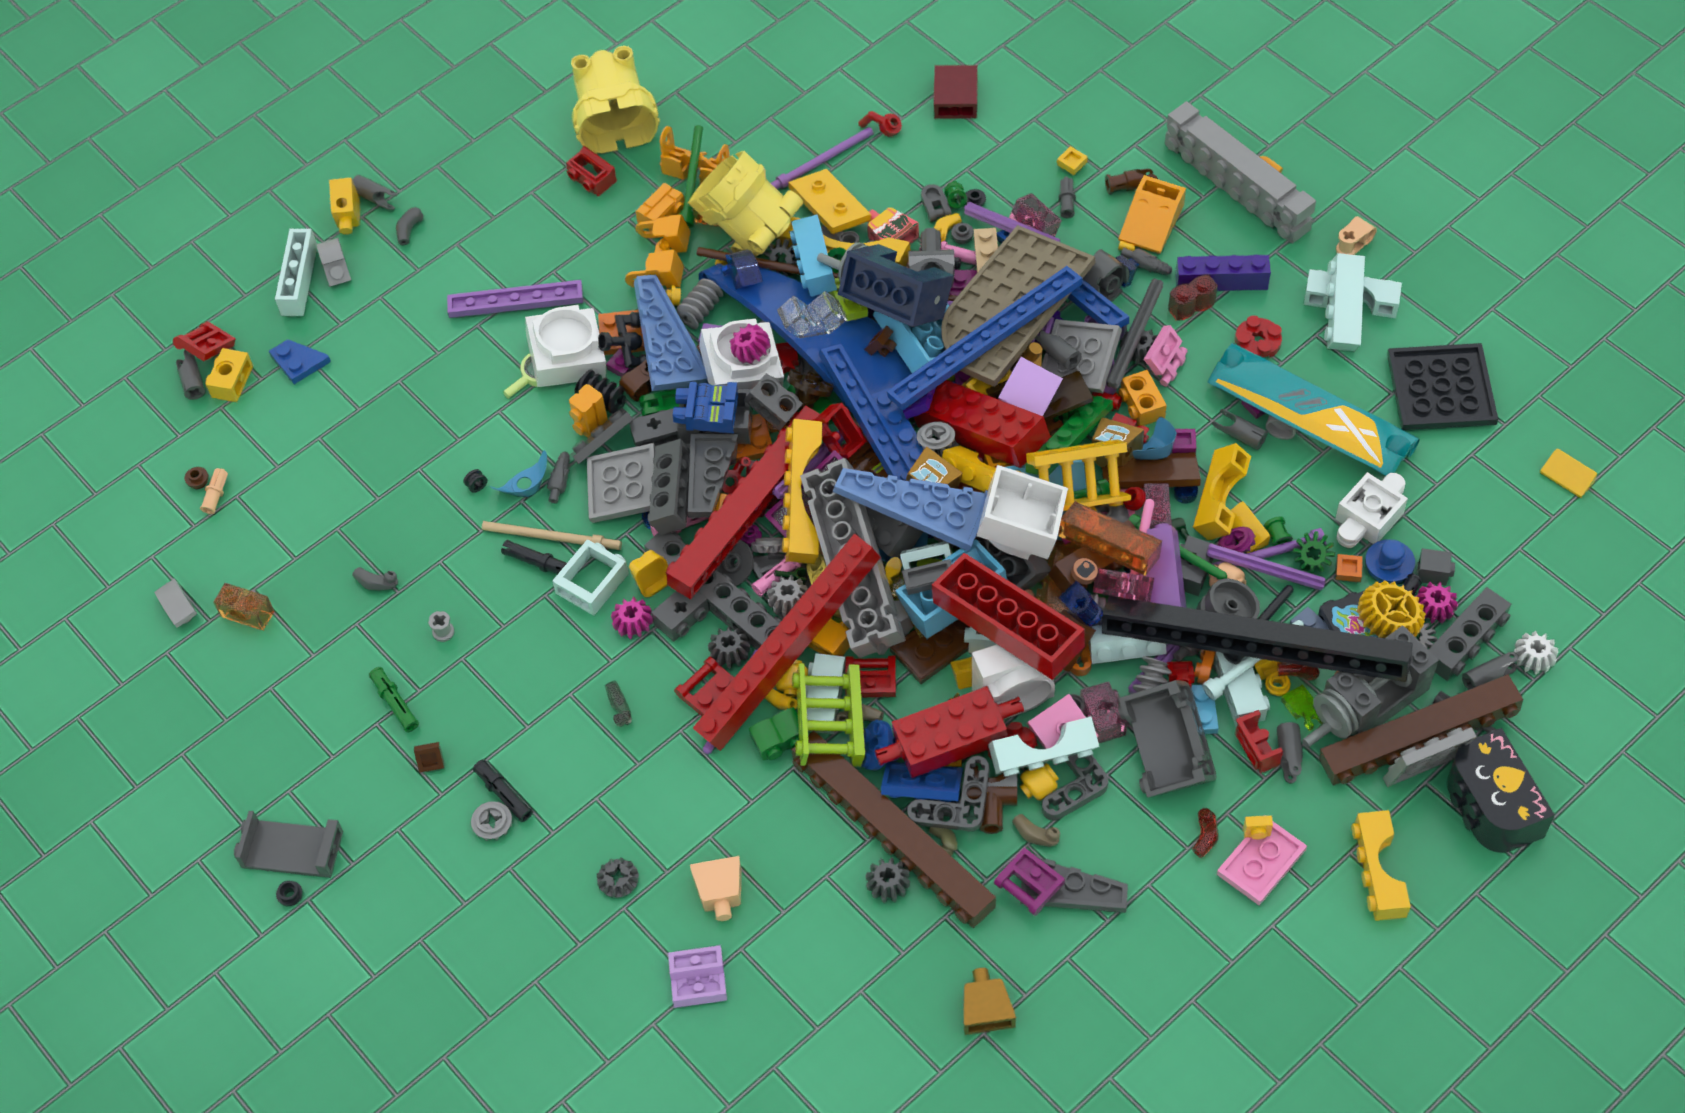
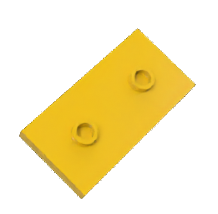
M827 169L788 182L789 189L802 199L803 204L814 215L818 214L819 221L832 234L871 221V213Z

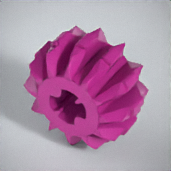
M748 324L746 328L740 327V331L733 333L734 338L729 341L732 354L742 363L748 362L752 364L754 360L760 361V357L767 355L766 350L771 347L768 334L757 324L754 326Z
M1441 581L1437 586H1434L1431 582L1427 584V587L1422 586L1415 596L1419 597L1418 603L1424 605L1425 619L1429 618L1431 624L1435 620H1438L1441 624L1446 619L1451 620L1458 607L1456 593L1450 592V586L1442 587Z
M633 596L632 600L627 602L623 598V605L615 604V611L611 614L613 628L615 631L618 630L621 637L627 634L631 640L633 635L637 634L641 638V632H649V625L653 624L652 610L649 606H646L643 599L637 602Z

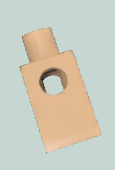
M739 856L690 864L692 877L704 911L715 910L717 921L731 919L730 907L741 905L742 869Z

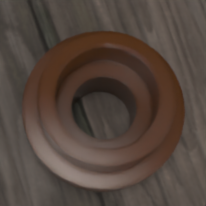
M193 467L186 472L184 479L189 487L201 489L206 486L209 475L204 468Z

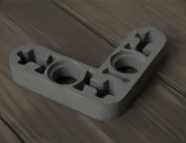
M1077 754L1068 757L1069 761H1066L1077 779L1044 798L1042 813L1047 819L1055 821L1061 819L1107 791L1108 776L1093 755L1083 757L1090 763L1086 768H1079L1075 764L1080 759ZM1092 771V776L1097 782L1101 781V786H1098L1097 784L1092 785V777L1090 775ZM1072 790H1078L1083 796L1079 800H1072L1069 798L1068 793ZM1049 804L1058 805V811L1054 809L1049 810Z
M973 756L967 761L960 804L921 799L915 800L908 806L909 818L919 826L962 831L978 830L983 823L990 770L987 760L981 756ZM977 763H980L984 769L979 771V781L974 780V769H971V767H976ZM972 787H977L982 791L981 796L976 800H972L967 796L968 790ZM970 806H974L975 818H978L973 820L972 824H968L967 819L964 818L969 817ZM919 807H923L924 812L931 813V808H934V820H930V814H922L921 818H917L913 811H918ZM943 809H948L953 814L952 818L947 822L938 819V814Z

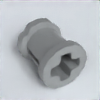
M436 611L430 615L428 624L432 629L433 637L439 642L450 640L454 635V627L450 623L448 613Z

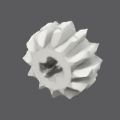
M1535 630L1532 635L1525 633L1521 639L1516 641L1514 653L1518 655L1516 663L1517 666H1525V673L1529 669L1533 670L1535 675L1540 670L1546 673L1550 667L1555 665L1558 648L1554 647V640L1546 639V633L1538 636Z

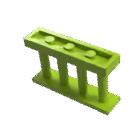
M799 663L797 673L792 675V687L797 689L799 740H796L795 753L796 756H800V765H806L809 753L846 754L847 757H850L853 767H861L865 757L859 665H849L847 673L842 676H806L804 663ZM805 686H841L842 689H846L847 696H844V699L806 698ZM807 708L843 709L848 711V719H845V721L807 720ZM808 731H845V734H849V741L846 744L808 743Z

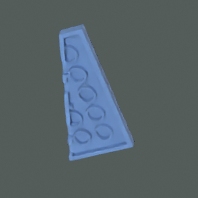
M657 275L637 276L634 281L652 391L689 387L690 382L709 384L702 356Z

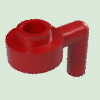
M870 111L858 122L861 128H865L871 121L879 124L880 131L888 137L895 136L902 128L900 118L892 113H888L883 117L874 111Z
M739 458L734 468L728 470L726 479L731 477L734 483L732 486H727L724 482L723 492L732 494L736 490V486L742 478L740 474L745 466H749L751 463L750 458Z

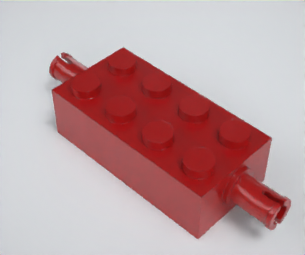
M987 686L892 721L893 736L896 743L878 750L876 749V758L879 760L880 766L898 758L904 759L911 777L914 778L988 750L990 742L1006 738L1007 728L1003 719L1024 712L1023 704L1019 702V696L997 704L994 702Z

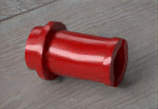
M1107 392L1092 393V396H1101L1105 399L1113 400V409L1111 411L1119 410L1122 397L1118 393H1114V395Z

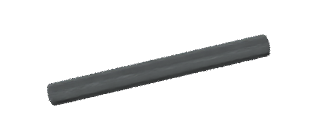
M1156 278L1151 280L1107 379L1108 387L1119 388L1162 291V280Z

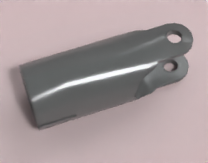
M356 175L352 181L360 197L386 209H395L394 206L386 202L384 193L390 196H397L396 192L362 175Z
M1041 330L1039 332L1040 335L1035 337L1045 352L1066 369H1074L1080 363L1081 353L1060 336Z
M184 350V361L180 359L176 361L177 371L185 397L194 400L201 398L205 394V388L195 356Z
M1220 410L1223 415L1232 419L1235 423L1231 426H1223L1213 421L1212 425L1215 428L1256 450L1261 448L1266 440L1268 431L1227 410Z
M1508 652L1463 673L1462 680L1467 690L1515 672L1516 665L1514 662L1518 660V655L1514 652Z
M1286 722L1277 726L1278 748L1281 747L1283 750L1281 766L1284 772V779L1288 783H1294L1302 771L1303 753L1300 726L1297 723Z

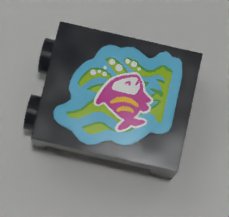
M1364 591L1349 593L1344 598L1336 601L1329 600L1320 606L1318 616L1326 622L1329 630L1378 637L1376 634L1370 635V629L1363 628L1364 621L1358 619L1360 614L1357 612L1358 602Z

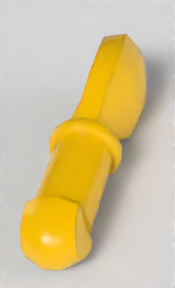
M898 557L891 558L885 567L889 586L893 583L892 578L898 576L901 572L902 562Z

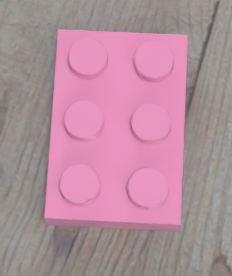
M1273 822L1271 836L1259 840L1252 839L1251 837L1244 838L1217 870V875L1260 906L1303 855L1307 845Z

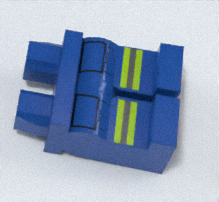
M690 382L689 388H676V404L687 405L686 407H674V423L686 424V430L689 431L696 429L734 434L738 403L737 382H728L727 386Z

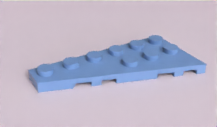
M843 468L832 492L969 551L979 528L988 491L986 490L985 493L975 492L973 488L963 487V489L950 488L948 484L917 479L904 481L898 480L897 476L888 475L887 478L874 476L872 472Z

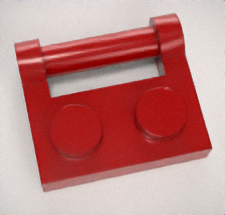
M204 322L199 328L185 335L174 337L173 344L177 349H185L198 359L206 361L219 354L222 348L229 349L235 346L236 338L212 323Z
M896 655L888 656V658L862 659L846 656V673L849 665H859V668H888V670L860 671L861 697H896Z
M709 656L704 661V665L683 685L679 684L674 689V692L698 714L703 716L734 677L718 665L714 658ZM710 672L715 674L696 694L691 695L689 693Z

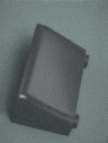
M1175 680L1119 698L1118 711L1120 717L1132 724L1145 772L1142 773L1139 784L1147 798L1216 780L1214 763L1194 695L1188 682Z

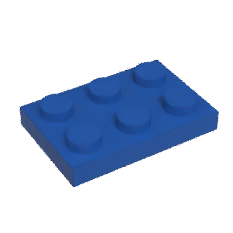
M888 762L886 763L882 780L881 795H888L892 798H899L901 796L913 797L917 800L937 799L942 802L959 801L963 768L943 766L912 778L905 763Z

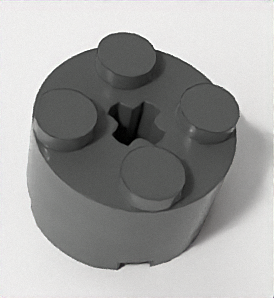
M1099 249L1093 255L1095 256V264L1084 276L1083 280L1112 302L1123 291L1120 289L1122 283L1125 282L1127 284L1129 269L1109 253Z

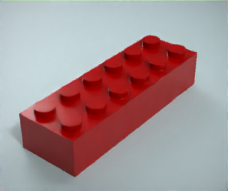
M948 380L936 387L929 410L914 416L918 428L931 422L946 423L954 429L955 440L958 444L1019 468L1027 462L1026 453L1037 452L1051 438L1043 416Z
M963 553L932 584L934 604L1051 680L1085 647L1084 628L966 553Z

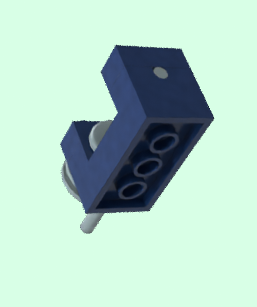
M857 242L846 250L841 261L823 253H819L817 256L818 262L839 270L840 287L838 295L911 327L944 318L954 275L936 267L914 271L895 263L897 251L880 244L868 246Z

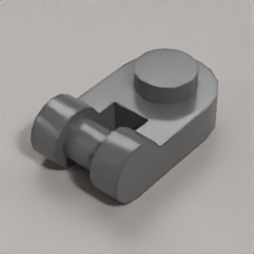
M935 184L925 186L921 191V200L929 222L951 215V209L942 188ZM940 205L941 208L934 210L935 206Z

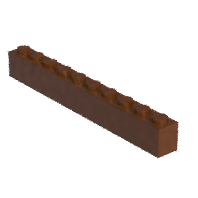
M815 731L808 735V743L828 744ZM795 747L792 749V763L795 768L801 773H807L814 786L818 789L822 787L827 792L829 799L835 805L840 804L852 821H858L863 825V829L869 837L877 838L885 852L889 855L894 854L899 859V862L902 861L904 869H907L909 872L912 871L924 888L933 890L939 902L946 907L949 905L963 924L968 923L972 928H975L996 908V897L891 800L885 795H881V791L840 754L809 753L806 765L802 766L800 765V756H796Z

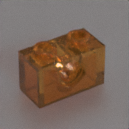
M224 583L213 602L221 617L264 631L274 613L268 596L228 583Z

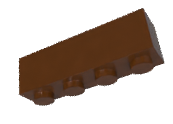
M1130 520L1123 522L1056 562L1049 573L1050 578L1066 598L1073 593L1076 595L1082 593L1088 587V584H1080L1072 577L1071 570L1075 562L1081 558H1087L1096 564L1098 573L1093 580L1096 584L1105 578L1106 573L1111 570L1113 572L1118 571L1124 566V562L1129 559L1133 561L1139 531Z

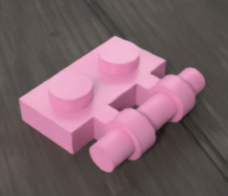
M1171 325L1163 326L1143 359L1155 375H1162L1160 384L1165 387L1169 385L1170 381L1175 379L1176 371L1179 366L1184 364L1185 356L1188 352L1185 347H1180L1183 341Z

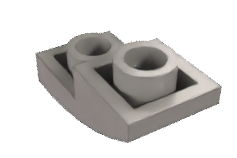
M175 578L154 592L176 628L189 622L192 617L197 615L192 603L186 597Z

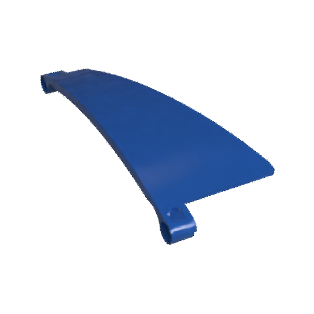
M718 263L699 272V281L701 279L712 280L728 295L743 304L764 322H769L771 328L789 343L825 382L834 385L833 391L849 410L850 408L819 356L820 349L842 344L871 395L888 388L891 389L895 384H898L912 374L896 349L889 352L886 357L880 355L878 350L872 355L864 350L874 335L882 330L881 326L869 317L846 321L832 297L825 293L810 297L808 288L803 289L801 282L765 268L744 264L729 269Z

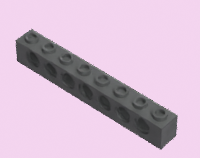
M670 532L663 535L656 534L644 547L645 552L653 550L664 557L669 566L671 562L677 561L686 544L683 543L682 538L676 532ZM715 570L706 581L711 583L704 584L698 592L707 598L710 612L727 626H730L733 631L739 627L741 633H746L750 646L758 650L781 620L776 616L772 617L768 614L766 608L760 602L755 603L750 599L749 594L743 588L738 589L728 575L721 574ZM740 610H746L743 613H738ZM758 624L763 625V626H761V627H754L755 625H758Z

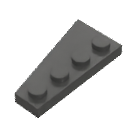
M691 434L688 518H709L715 511L739 440L738 434Z
M1046 858L1042 860L1065 878L1064 885L1044 906L1126 913L1128 884L1097 874L1083 873L1081 869L1075 867L1067 868ZM1022 882L1021 889L1036 899L1039 894Z

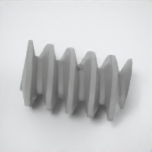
M701 279L693 290L689 292L687 298H684L682 304H679L677 307V313L682 322L692 329H697L698 323H702L704 317L708 316L709 311L714 309V304L719 303V297L723 296L721 288L712 280Z
M1143 656L1142 659L1148 665H1141L1139 669L1145 674L1136 675V679L1141 684H1135L1132 688L1139 692L1168 683L1169 681L1163 677V674L1172 673L1166 667L1169 664Z

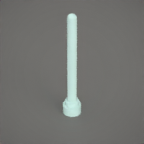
M1297 620L1294 623H1292L1295 625L1304 626V623L1301 620ZM1245 658L1220 678H1210L1202 684L1204 691L1212 700H1216L1223 695L1226 685L1261 659Z

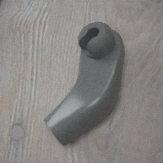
M417 207L410 208L396 224L397 239L400 245H407L409 243L412 227L424 218L423 213Z
M358 567L352 574L368 590H390L398 585L397 574L393 571H388L384 575H377Z

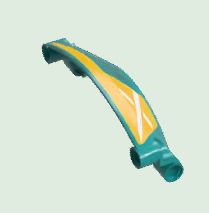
M1231 343L1225 350L1220 362H1217L1207 381L1209 384L1234 395L1291 427L1372 467L1385 476L1389 473H1395L1402 460L1404 461L1406 456H1412L1420 440L1418 437L1313 385L1235 343Z

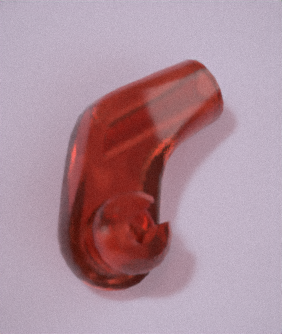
M1284 662L1277 664L1278 676H1297L1311 681L1317 679L1320 675V670L1315 667Z
M1202 808L1198 812L1201 834L1192 848L1193 852L1200 858H1203L1214 847L1219 837L1216 815L1208 808Z

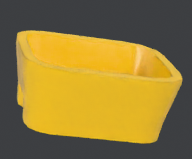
M653 550L645 552L640 558L630 563L629 569L644 597H651L668 586L666 574L667 561Z

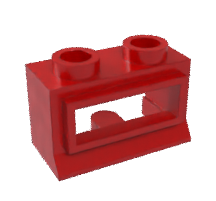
M583 146L579 153L566 162L569 178L579 182L585 190L593 192L598 197L617 182L615 168L586 146ZM590 163L598 175L594 176L583 166Z
M843 403L830 405L818 417L812 420L822 422V441L830 453L836 450L843 458L847 459L867 442L862 434V430L856 425L850 416L849 410ZM830 419H832L846 441L842 447L838 443V440L841 438L839 433L836 431L831 432L826 424Z
M1257 710L1236 719L1238 726L1236 727L1235 736L1255 770L1258 769L1261 774L1280 766L1283 750L1280 747L1272 751L1267 742L1269 731L1266 729L1260 730L1258 727L1261 713Z

